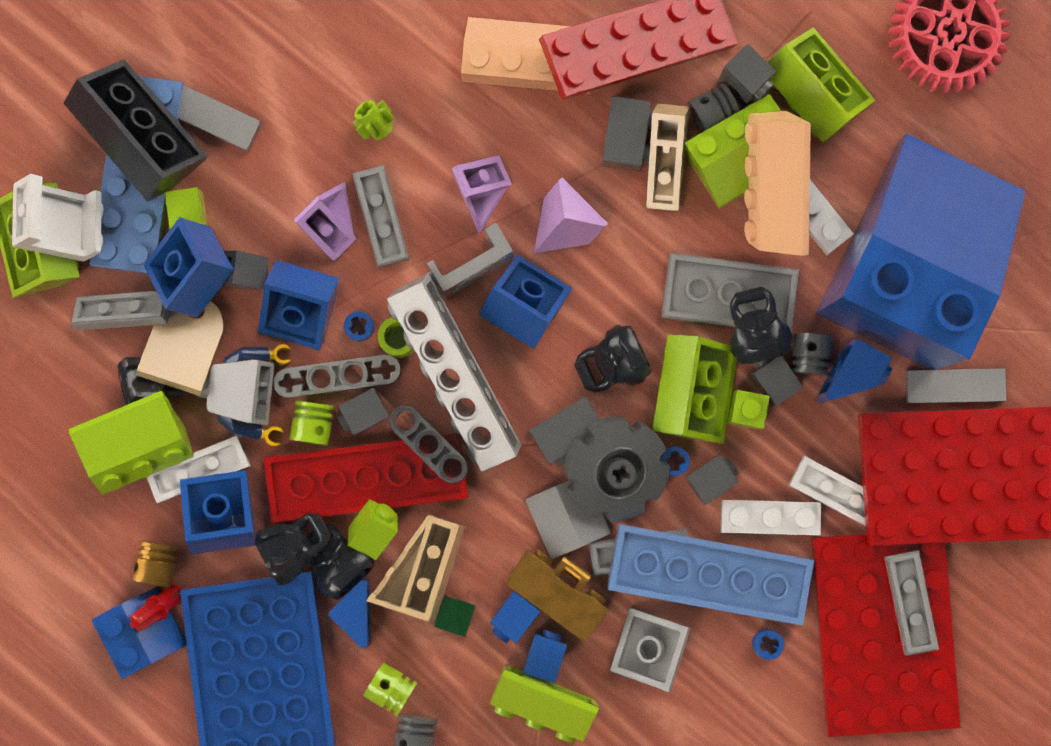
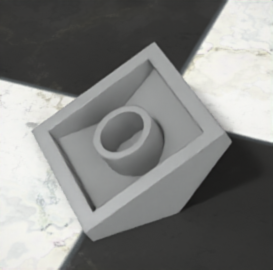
M573 479L525 499L551 559L611 534L603 513L599 514L597 518H593L581 510L567 491V486L572 483Z
M629 608L610 671L671 692L691 628Z

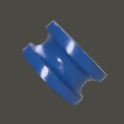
M355 311L346 317L344 330L352 340L363 342L372 336L374 323L367 313ZM356 318H359L360 321L364 318L368 322L364 326L366 332L362 335H359V332H356L355 335L351 332V329L354 327L352 321Z
M673 446L667 448L666 452L661 455V462L671 458V452H677V457L682 456L684 460L683 464L678 465L677 471L670 470L672 466H669V475L678 476L686 472L690 465L688 453L680 447Z
M763 629L754 635L752 647L758 656L763 659L772 660L781 655L784 642L779 633L771 629ZM764 636L776 640V645H772L775 649L771 653L765 649L760 650L759 645L764 643L761 641Z

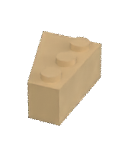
M428 515L407 543L397 561L389 568L381 583L366 601L428 622L436 621L466 526Z

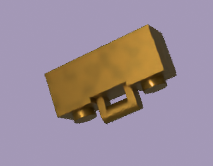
M538 549L534 554L527 550L505 580V584L579 639L586 642L609 611L603 605L606 601L604 597L591 588L587 593L582 590L592 575L566 556L563 557L554 570L550 566L553 560ZM562 571L578 582L574 588L558 577Z

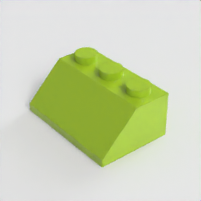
M814 27L784 45L767 62L776 71L771 79V82L774 84L773 87L779 90L793 111L797 112L802 119L811 123V133L823 143L876 101Z
M770 94L685 142L686 159L719 209L743 196L746 189H748L749 177L745 172V159L749 157V144L745 139V126L749 124V114L781 111Z
M57 183L42 184L58 189ZM13 191L1 197L0 248L12 297H22L64 286L79 278L78 260L12 247Z
M668 334L652 431L671 436L724 444L737 358L731 353V345L699 336Z
M162 390L68 429L90 480L102 495L194 457L187 429Z
M507 664L503 667L490 700V704L495 706V713L511 719L514 714L526 719L524 724L540 731H543L544 727H548L557 731L555 735L557 738L573 744L575 739L584 741L599 710L597 700L552 682L525 674L522 670Z

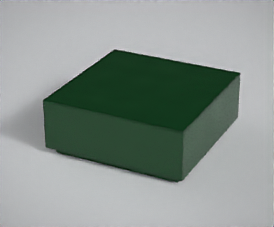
M444 595L434 627L466 637L476 605Z

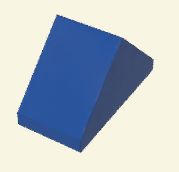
M362 579L328 613L361 648L370 646V602L366 601L370 596V579Z

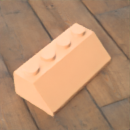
M468 17L462 56V82L558 91L538 39L543 34L570 26Z
M788 111L749 114V124L745 126V139L749 144V157L745 159V172L749 177L748 189H746L744 195L745 205L748 209V221L744 226L746 240L759 251L801 256L809 255L811 123Z

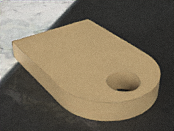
M210 301L203 309L204 315L200 318H192L188 315L169 310L167 324L153 326L136 375L200 396L223 332V318L218 307Z

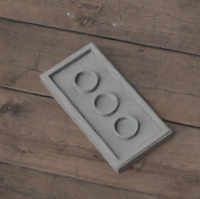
M670 253L661 318L735 328L730 312V302L737 292L762 286L773 295L776 302V311L778 312L777 316L784 324L788 325L792 333L799 269ZM766 299L738 305V308L742 314L765 309Z

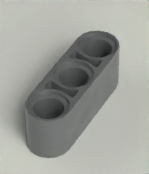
M400 406L392 412L390 417L391 428L441 479L449 483H458L466 477L468 472L466 460L415 409L409 406ZM404 412L413 414L415 418L414 426L407 431L400 430L397 426V418ZM431 435L438 440V449L433 454H425L420 448L421 440L425 436ZM449 459H457L462 464V472L455 478H449L444 473V464Z

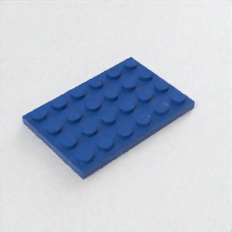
M313 571L300 573L291 583L286 585H278L273 577L180 590L200 746H336Z

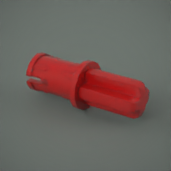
M173 584L159 595L150 596L146 600L145 605L130 615V626L138 631H143L155 621L164 620L170 610L181 604L180 594L175 598L173 597L181 588Z

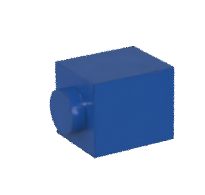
M513 590L491 619L490 624L494 626L491 632L505 643H508L510 639L517 643L540 613V609Z
M543 629L542 634L535 632L523 673L555 683L567 647V643L561 641L562 635L547 629Z

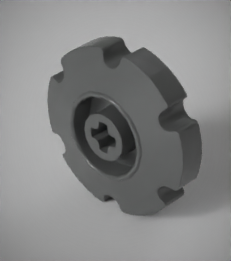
M612 416L591 423L587 426L588 436L582 440L575 438L565 456L563 473L568 479H573L572 483L567 486L569 495L581 510L593 518H597L599 514L604 512L605 517L610 522H622L643 514L646 511L644 508L645 502L648 499L658 500L667 484L669 465L666 462L660 461L661 455L666 452L665 445L654 431L640 421H636L632 426H629V422L623 416Z

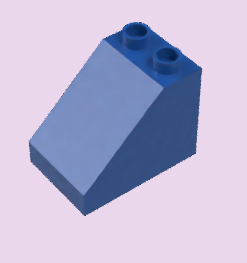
M906 133L898 141L815 314L930 370L940 369L971 359L1001 295L1025 190Z

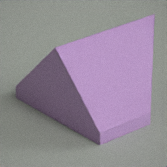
M500 156L460 164L452 168L453 177L479 235L505 191L512 185Z
M563 178L558 180L543 199L534 254L589 245L608 224Z
M345 182L317 196L294 219L297 225L333 261L357 239L354 236Z

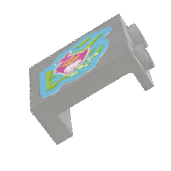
M497 223L485 229V237L491 249L447 275H441L433 260L427 263L430 270L428 273L439 293L443 292L446 299L513 260V250Z

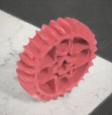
M903 0L904 3L898 2L894 10L899 14H893L890 18V22L897 26H892L888 30V35L896 36L897 38L889 43V47L899 48L892 56V59H903L904 62L898 68L899 71L906 68L911 70L907 80H911L916 75L920 77L918 87H922L926 82H930V92H934L941 85L943 95L949 92L951 85L956 94L963 90V84L968 90H971L976 85L975 80L979 84L984 83L987 80L986 74L990 76L996 72L997 69L994 65L998 66L1003 62L1004 58L1000 54L1005 53L1009 46L1002 42L1006 41L1011 34L1001 31L1009 25L1010 21L1000 20V16L1006 11V8H995L999 0H961L964 4V9L955 8L951 0H941L938 11L919 6L926 0ZM974 6L981 12L987 25L970 20ZM911 19L920 20L924 24V31L915 30L911 25ZM948 26H950L949 30H951L950 35L953 37L949 42L947 38L948 32L945 31ZM975 36L985 40L986 49H980L975 45ZM910 43L928 47L924 62L916 56ZM960 56L979 61L972 68L955 73ZM935 58L945 61L947 65L946 71H940L935 67Z

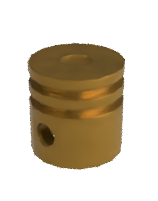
M139 540V545L142 546L137 548V553L140 555L135 558L131 580L150 585L171 587L175 563H172V561L177 559V555H174V552H178L179 547Z

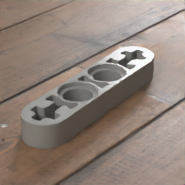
M379 355L285 368L276 374L273 385L275 391L285 398H298L393 384L399 379L401 366L394 357ZM384 361H388L390 366H395V371L390 373L389 379H385L383 374H373L372 376L375 381L368 382L369 371L366 363L372 362V369L381 368ZM352 365L361 367L363 371L362 380L356 384H351L345 379V371ZM318 370H326L330 374L331 381L325 388H317L313 384V375ZM307 371L306 382L309 387L308 391H303V384L294 385L290 393H288L287 388L281 387L280 384L286 380V375L290 374L292 379L298 380L303 379L301 372Z

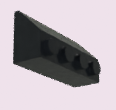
M125 59L77 78L63 103L147 202L170 191L208 157Z

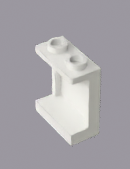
M29 174L15 182L13 186L12 247L82 262L100 254L103 246L101 218L104 211L103 204L101 203V192L94 190L83 195L42 185V176Z

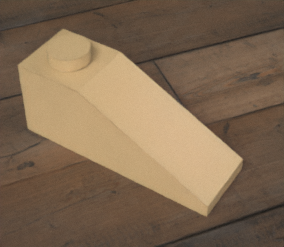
M657 104L652 113L646 208L679 211L690 106Z

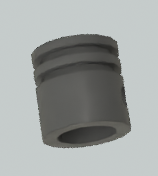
M724 83L719 84L718 88H712L711 92L706 91L688 101L690 113L701 132L740 111L735 98Z
M795 333L792 357L795 360H792L791 363L795 367L791 369L792 372L796 375L829 377L831 372L827 370L831 368V363H828V360H832L833 336ZM810 346H816L815 351L811 352L808 350Z
M399 713L398 719L401 721L397 723V727L400 730L396 731L394 746H434L435 735L432 733H436L437 727L434 725L438 722L437 718L420 714Z

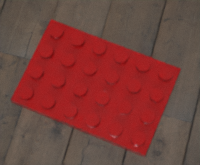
M1051 407L861 413L858 415L867 546L1051 539Z
M866 534L812 538L826 735L828 737L961 728L946 543L867 546ZM918 550L939 649L906 656L903 652L884 556Z

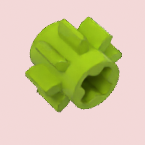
M372 100L363 102L354 113L356 119L353 121V124L357 127L356 131L364 140L368 139L370 135L375 140L385 138L393 128L391 121L395 117L391 113L392 110L383 100L377 105Z

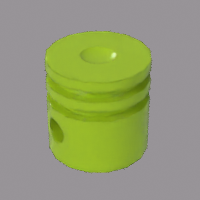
M391 317L380 325L378 342L388 355L394 358H405L415 351V349L412 350L407 345L404 339L405 331L399 320L396 321Z
M295 401V405H298V408L294 409L293 413L297 415L292 419L289 440L328 446L332 426L329 419H333V414H330V411H334V406Z
M383 662L363 697L381 708L384 706L388 707L386 711L389 713L391 710L394 711L393 715L397 717L418 682L413 681L411 683L408 676L403 678V673ZM386 682L389 688L386 690L382 689L380 683Z

